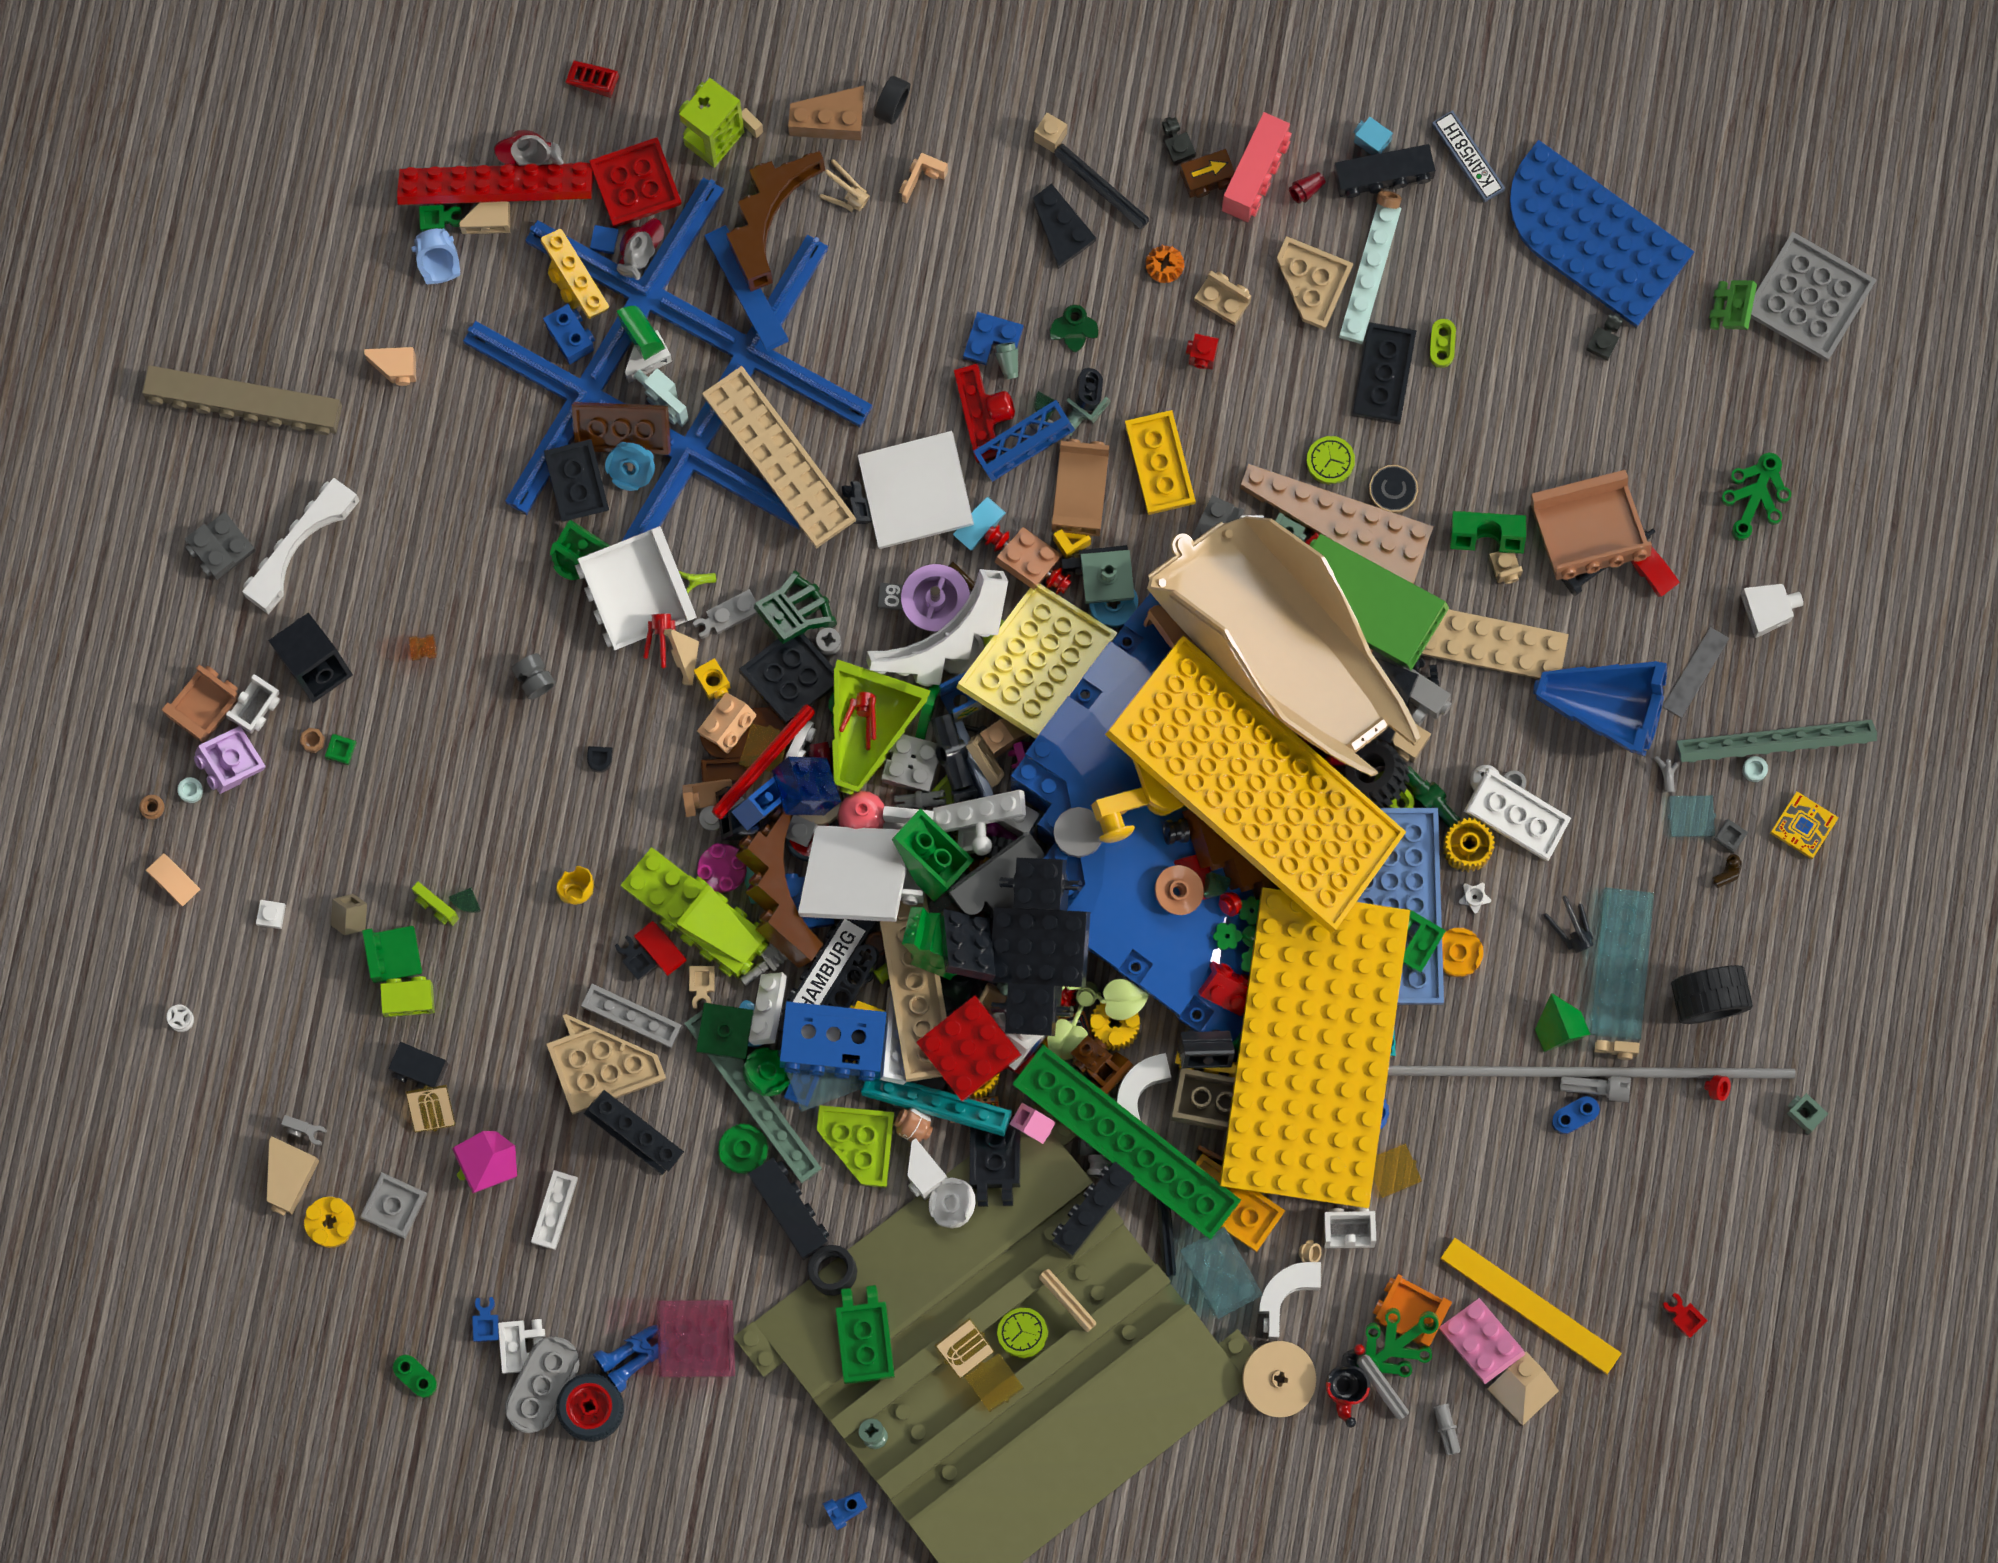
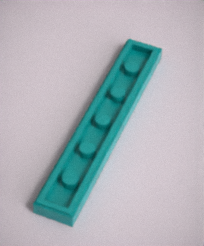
M879 1077L874 1078V1081H865L861 1090L862 1096L907 1109L914 1108L921 1113L1001 1136L1005 1135L1012 1116V1111L969 1098L962 1102L955 1094L913 1082H906L902 1085L880 1080Z

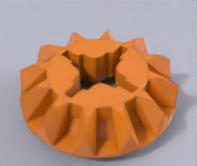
M1162 244L1160 247L1153 248L1147 256L1146 270L1155 281L1170 283L1181 276L1184 270V259L1181 252L1173 246H1164ZM1169 256V263L1172 266H1166L1163 272H1161V263L1158 261H1164Z

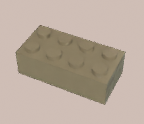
M1181 1068L1171 1121L1227 1132L1235 1078Z

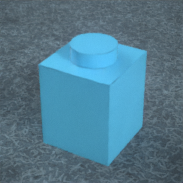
M1369 117L1366 122L1361 121L1355 128L1354 143L1371 155L1380 154L1391 142L1393 133Z

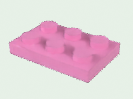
M1480 1298L1439 1327L1441 1333L1484 1384L1525 1355L1521 1346Z

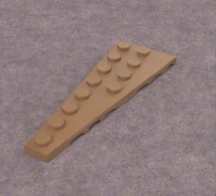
M1248 464L1240 486L1241 490L1263 503H1269L1280 510L1279 513H1282L1284 516L1292 517L1300 522V525L1305 527V529L1308 527L1319 535L1326 536L1414 584L1434 526Z

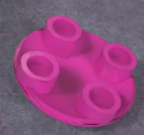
M716 843L701 855L697 873L715 892L726 893L736 889L743 882L747 870L746 865L735 856L738 852L736 847L729 844Z

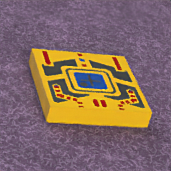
M1796 791L1770 834L1812 860L1839 817Z

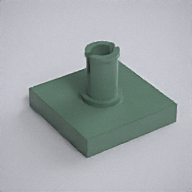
M1130 550L1081 554L1085 604L1134 600Z

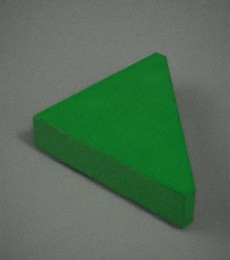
M932 684L929 688L931 692L921 710L915 735L916 738L925 740L928 725L936 705L934 703L939 694V685Z

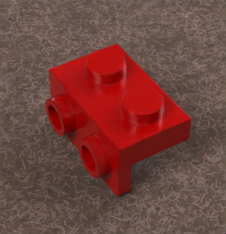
M1212 961L1210 964L1212 973L1199 989L1200 996L1241 1016L1245 1009L1249 976L1243 973L1239 975L1224 963L1220 965Z

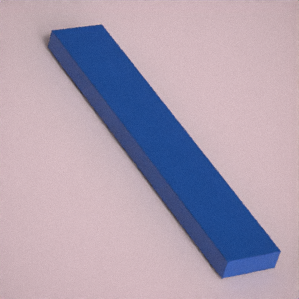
M724 225L704 235L705 240L768 352L789 342L788 337L761 288L750 292L728 244L726 234L730 231Z

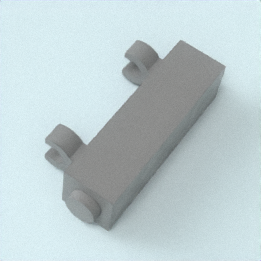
M1376 651L1372 652L1374 657L1407 669ZM1419 674L1409 699L1410 703L1418 707L1412 715L1415 724L1418 726L1423 723L1427 714L1437 720L1441 714L1445 716L1452 706V703H1450L1451 694Z

